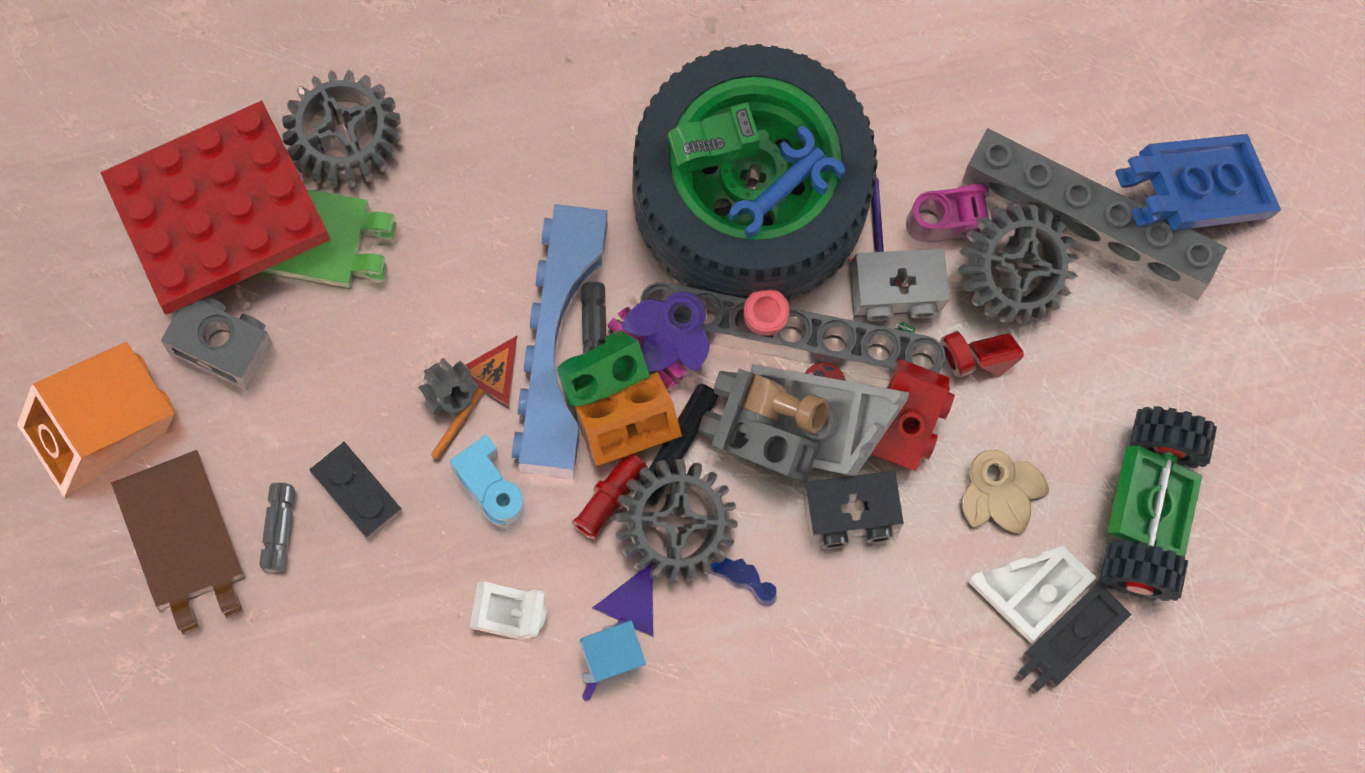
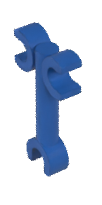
M800 126L797 129L796 136L805 145L801 150L792 149L785 141L780 144L779 151L781 156L787 162L794 165L755 200H742L731 207L729 219L732 222L741 214H749L753 217L754 222L745 230L747 238L754 237L760 232L763 216L810 174L812 188L822 195L828 190L827 183L820 177L822 172L831 171L840 180L844 177L846 171L844 165L835 158L826 157L822 150L817 146L814 147V137L807 128Z

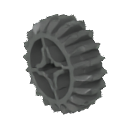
M330 70L328 73L329 82L322 84L318 77L313 76L311 81L314 89L310 91L305 87L299 86L297 92L301 101L289 100L287 107L292 114L285 115L282 118L284 128L288 129L282 134V139L285 145L291 146L287 151L292 161L299 160L297 166L302 174L312 170L313 181L320 183L328 175L330 186L334 188L338 186L340 178H346L348 186L353 188L356 185L355 176L362 174L363 179L370 182L372 180L370 168L374 167L384 172L387 167L383 157L395 158L397 152L392 143L401 141V132L396 129L401 124V118L399 113L393 112L396 108L394 99L391 97L384 98L386 92L381 84L371 88V79L366 74L356 83L354 73L350 70L345 73L344 80H338L336 73ZM347 101L359 105L352 108H344L337 102ZM323 108L325 112L323 122L314 127L315 132L307 136L308 126L312 118ZM333 116L336 117L340 125L345 124L346 129L348 128L350 142L344 133L339 134L338 129H335L336 125ZM377 122L374 137L361 150L358 140L361 135L369 131L370 125ZM322 150L324 153H326L331 150H340L344 152L347 156L332 157L322 154L319 151Z
M1011 203L1007 205L1006 211L1003 208L997 207L992 209L991 220L987 217L977 219L978 227L981 230L980 233L976 231L966 233L967 238L973 242L972 248H962L959 252L961 255L969 257V264H963L958 270L960 273L970 274L971 278L962 287L965 291H976L971 302L975 306L985 305V315L995 317L999 314L1001 322L1011 323L1016 319L1017 323L1027 324L1030 322L1031 316L1039 320L1046 318L1045 307L1051 310L1060 308L1056 297L1057 294L1061 296L1071 294L1069 288L1064 285L1066 279L1074 280L1078 276L1075 272L1068 270V263H1074L1079 258L1076 254L1067 253L1066 249L1075 240L1069 236L1061 237L1066 225L1059 221L1052 223V212L1042 210L1038 213L1036 205L1026 204L1022 209L1020 204ZM1015 229L1014 236L1009 237L1007 246L1003 250L995 252L994 249L1000 239ZM1038 240L1043 247L1045 261L1039 257L1037 252ZM1004 259H1022V263L1032 265V269L1023 267L1016 269L1014 264L1006 263ZM991 266L998 270L1000 275L999 287L1002 288V292H1000L993 280ZM1042 276L1036 288L1028 295L1022 297L1023 292H1027L1030 282L1035 277Z
M683 459L674 460L672 473L665 460L658 461L656 463L657 477L648 467L640 470V476L645 483L644 485L634 479L626 483L628 489L635 494L634 498L626 495L618 497V503L629 507L628 513L614 514L615 521H627L628 530L616 532V538L618 540L631 538L632 544L625 547L622 551L624 556L629 557L640 552L641 555L636 560L634 567L637 570H643L652 562L650 577L653 579H659L666 568L668 582L676 583L679 579L681 568L685 579L693 581L696 579L695 565L703 574L712 572L708 556L717 562L724 561L726 557L717 548L718 544L724 546H732L734 544V539L723 533L724 528H737L738 522L733 519L725 520L724 512L733 511L736 509L735 502L721 503L720 498L729 492L727 485L719 486L714 490L711 488L717 479L715 472H709L702 479H699L702 472V465L700 463H693L686 474V465ZM671 483L670 494H666V502L663 508L658 512H643L645 503L650 495L659 487ZM685 485L701 496L706 504L709 516L697 514L691 509L688 494L685 493ZM676 508L677 516L684 517L685 520H695L696 524H684V527H677L679 533H675L673 525L667 524V522L656 521V518H665L668 515L675 514L673 509ZM642 526L653 527L661 532L664 547L667 548V557L651 547L644 535ZM695 529L708 530L702 545L691 555L681 558V549L686 548L688 535Z

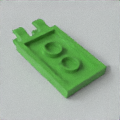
M306 189L329 234L330 241L262 271V273L345 288L351 287L353 276L384 282L387 263H384L385 257L371 253L358 254L362 235L393 240L397 224L393 221L394 215L386 212L368 213L369 204L365 199Z

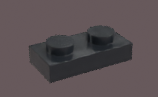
M345 441L309 469L311 475L367 541L403 513L402 508Z

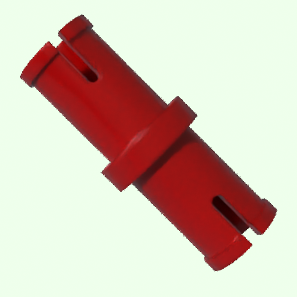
M635 454L622 457L605 481L599 480L594 486L595 494L577 518H574L572 524L575 525L574 527L588 538L595 540L616 509H623L624 506L617 501L620 495H628L630 490L626 483L631 479L638 481L641 477L640 470L648 467L646 463Z

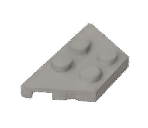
M752 364L751 373L783 385L788 394L801 400L807 395H816L828 401V416L819 432L813 434L802 430L797 426L796 418L781 414L775 428L821 444L812 468L856 476L908 400L909 395L908 392Z

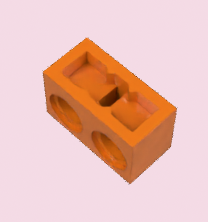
M658 372L650 374V377L611 396L601 398L586 405L574 406L582 435L596 466L682 437L673 401Z

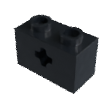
M895 470L807 481L804 484L802 493L810 544L821 543L822 548L832 549L848 545L849 539L866 537L868 543L885 542L894 538L893 533H899L904 524ZM849 503H854L855 509L862 511L859 520H852L851 513H843Z

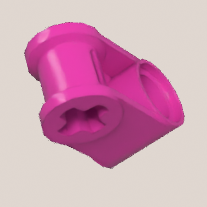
M971 184L955 189L921 193L915 199L906 218V227L909 234L921 242H931L955 238L968 239L966 233L969 231L980 233L981 230L978 227L977 219L980 217L989 218L985 200L989 195L988 187L983 184ZM930 210L934 212L939 222L931 224L923 221L919 211Z

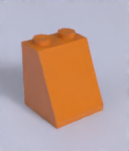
M126 341L33 383L17 425L63 497H66L163 436L175 413L173 412V405L169 396L163 390H159L149 376V369L143 357L135 354Z

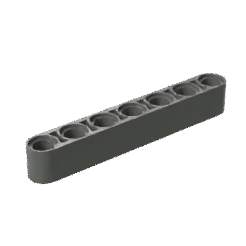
M655 282L648 285L640 297V302L647 299L665 301L670 295L680 291L691 292L698 296L703 302L705 309L710 310L716 317L711 323L703 324L702 326L710 344L813 365L822 362L830 363L843 371L887 380L891 379L899 358L913 363L911 357L914 354H927L934 362V366L929 368V370L937 373L940 372L945 361L944 348L937 339L912 332L789 308L788 321L785 327L793 326L798 328L803 338L796 342H788L781 337L779 332L770 336H762L754 332L744 333L737 328L735 323L739 319L744 318V306L747 300L745 298L666 282ZM678 306L675 311L679 321L688 322L691 319L692 313L687 306ZM830 335H837L845 341L847 347L841 351H832L825 346L823 340ZM873 344H881L889 350L890 357L885 360L874 359L869 355L867 348Z

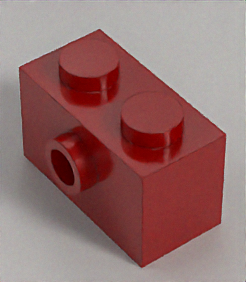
M899 358L887 389L908 392V400L871 455L917 471L921 458L929 460L938 439V434L932 433L938 417L946 420L955 394L949 392L950 377Z

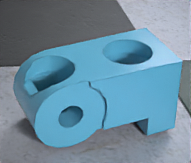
M486 434L449 460L450 467L490 521L500 526L510 525L521 517L523 512V495L519 487L514 483L504 480L491 462L498 457L496 446Z

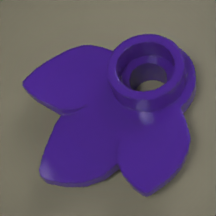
M676 292L665 301L644 300L637 304L623 321L622 329L631 334L645 337L642 354L648 372L665 369L674 364L678 359L689 369L697 371L709 353V339L702 327L706 318L705 306L701 299L691 292ZM684 305L691 310L692 316L688 322H681L677 319L675 311L678 306Z

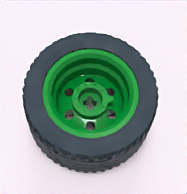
M742 44L740 47H724V49L719 51L713 50L709 52L707 56L696 57L695 61L687 62L683 65L680 72H674L670 75L668 82L662 83L658 94H654L650 99V106L645 108L643 119L638 125V134L635 137L633 152L632 190L636 221H639V230L645 237V243L648 248H652L654 258L662 262V267L666 272L670 271L674 279L678 282L682 280L686 283V287L745 299L753 292L777 290L786 299L792 300L799 293L806 294L810 292L812 287H819L824 279L830 278L835 274L836 268H841L847 256H850L853 252L854 246L858 242L864 228L874 193L878 160L876 159L877 147L874 144V131L869 128L870 120L863 113L864 107L861 102H857L856 94L846 88V83L842 78L834 75L835 72L821 66L822 63L808 58V55L794 53L793 50L788 48L783 49L773 45L767 47L762 46V44ZM748 102L760 139L759 155L713 166L716 170L713 174H705L701 169L691 172H681L677 169L667 137L669 131L685 123L703 121L705 118L730 112V107ZM800 126L807 128L814 137V147L817 146L826 157L835 158L844 165L846 171L841 180L831 171L822 172L820 177L828 185L827 192L822 195L812 188L810 174L799 184L804 185V193L801 195H795L791 192L765 214L774 223L769 226H762L760 232L751 238H747L745 235L746 228L754 222L751 215L741 214L732 222L729 219V213L725 216H718L714 212V209L726 206L732 207L735 203L742 200H755L794 164L787 162L781 156L779 147L775 143L783 140L788 142L792 149L801 150L805 145L796 136L797 129ZM749 178L758 180L755 189L746 187Z

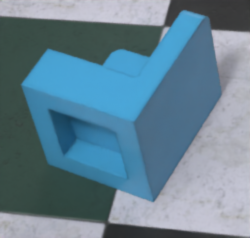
M632 620L620 621L605 626L603 630L584 636L579 641L589 672L582 674L584 683H596L646 665Z

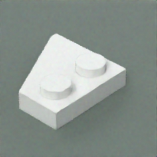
M1063 545L1044 551L1042 554L1034 557H1025L1010 562L1003 567L984 573L983 571L976 573L969 579L968 583L1032 643L1094 581L1096 576Z

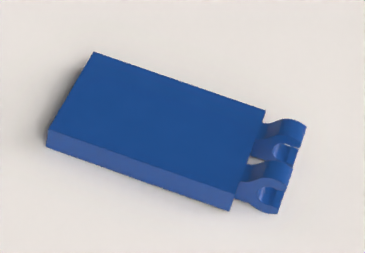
M1248 134L1148 144L1139 152L1140 156H1134L1127 160L1130 167L1115 171L1122 188L1133 187L1151 180L1157 194L1144 199L1147 206L1134 208L1131 211L1138 227L1150 226L1167 219L1171 230L1175 231L1271 219L1281 211Z

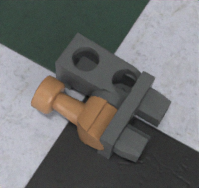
M740 368L737 373L720 371L714 384V394L728 398L722 415L707 411L703 415L698 428L699 433L712 440V446L791 478L807 482L821 444L775 427L781 414L796 418V424L800 429L815 434L822 429L829 412L828 401L816 395H807L801 400L788 394L783 385Z

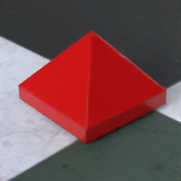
M1009 333L968 344L973 357L980 367L999 377L1024 357L1023 350Z

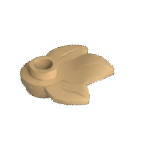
M985 450L979 453L970 465V479L972 483L963 494L962 509L972 527L979 526L992 517L1003 529L1012 533L1022 534L1027 528L1031 517L1030 500L1046 496L1049 493L1048 483L1044 475L1031 463L1012 462L1011 458L1002 451ZM993 463L1000 469V475L994 481L987 475L988 467Z

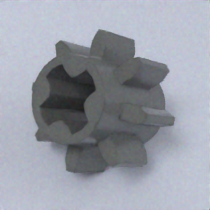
M442 358L439 363L424 370V385L419 386L418 391L426 400L425 404L435 415L443 408L453 417L455 413L464 410L472 404V390L478 388V384L470 376L471 371L462 361L457 362L452 367Z

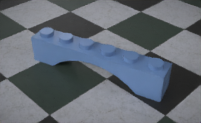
M554 204L553 218H544L541 244L549 245L547 261H538L536 286L543 287L541 303L533 302L530 316V329H536L537 334L535 346L527 345L524 359V372H531L529 389L521 388L518 402V415L525 416L523 432L514 433L512 445V459H519L520 473L574 480L579 443V425L569 411L558 385L555 369V349L561 322L572 299L580 290L582 284L602 266L608 226V210Z

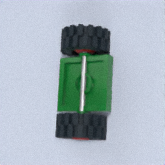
M1154 406V409L1143 407V409L1137 410L1130 444L1126 446L1107 530L1108 534L1124 540V543L1120 541L1107 543L1099 578L1102 584H1106L1111 589H1118V592L1124 594L1132 593L1133 596H1145L1151 600L1158 598L1162 601H1169V599L1176 601L1178 598H1181L1188 567V560H1185L1203 477V475L1186 468L1185 465L1191 468H1198V466L1205 467L1207 464H1210L1217 432V426H1214L1212 421H1205L1206 418L1200 415L1192 416V412H1177L1175 408L1164 410L1160 406Z

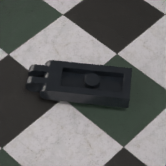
M1098 582L1024 653L1030 661L1017 674L1024 679L1037 667L1042 675L1030 686L1036 693L1048 681L1055 687L1058 686L1132 614Z

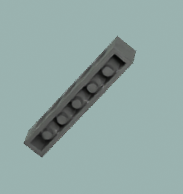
M988 128L976 148L962 179V183L966 185H986L989 192L988 196L1006 205L1016 203L1020 204L1023 209L1026 204H1032L1038 207V213L1042 210L1052 212V223L1059 221L1066 225L1063 231L1064 234L1196 300L1201 297L1209 286L1227 249L1226 246L1191 229L1172 231L1167 219L1150 226L1138 227L1131 211L1134 208L1145 206Z

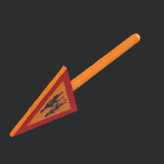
M518 336L465 364L471 371L470 376L478 384V388L472 394V404L460 411L432 451L431 456L433 459H438L484 392L509 407Z

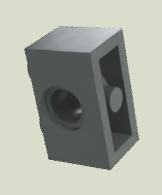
M209 296L178 309L161 339L167 352L247 390L272 345L267 331L264 330L265 324L247 314H241L240 318H237L225 312V305ZM218 330L230 332V337L225 344L221 346L208 344V340L214 332Z

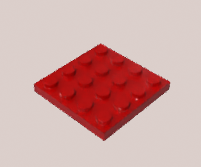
M262 100L100 172L165 315L330 241L329 234Z

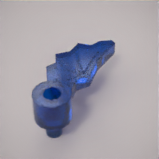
M725 558L723 562L711 563V574L725 578L737 587H749L754 591L759 603L763 606H770L776 602L777 590L774 584L770 582L761 583L754 565H747L743 558L735 561Z

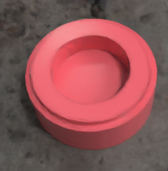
M763 290L753 292L747 298L744 306V320L751 331L758 335L770 336L780 332L785 327L789 316V304L779 291Z

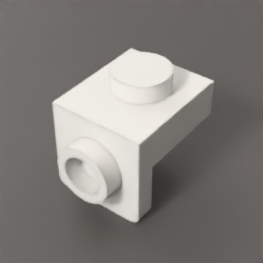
M485 581L477 583L469 628L518 640L536 637L546 620L545 592L536 589L522 591Z

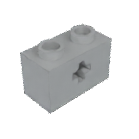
M944 248L856 253L850 262L854 316L867 315V320L883 321L892 319L894 313L911 312L912 318H929L938 315V311L942 310L949 302ZM895 278L900 280L901 286L908 287L904 294H900L899 287L891 286Z

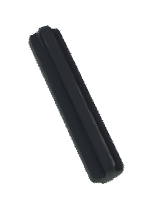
M702 383L696 386L677 419L682 437L664 442L649 467L656 477V463L658 461L665 460L672 473L674 460L684 458L699 432L698 428L703 415L707 411H711L717 401L718 395L714 394L713 388ZM668 483L655 490L646 503L652 506L656 505Z

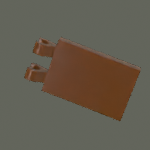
M197 450L111 482L155 606L158 610L171 607L178 630H181L182 635L200 628L190 598L213 589L221 612L224 613L226 618L243 612L233 582L244 578L245 575L201 456Z

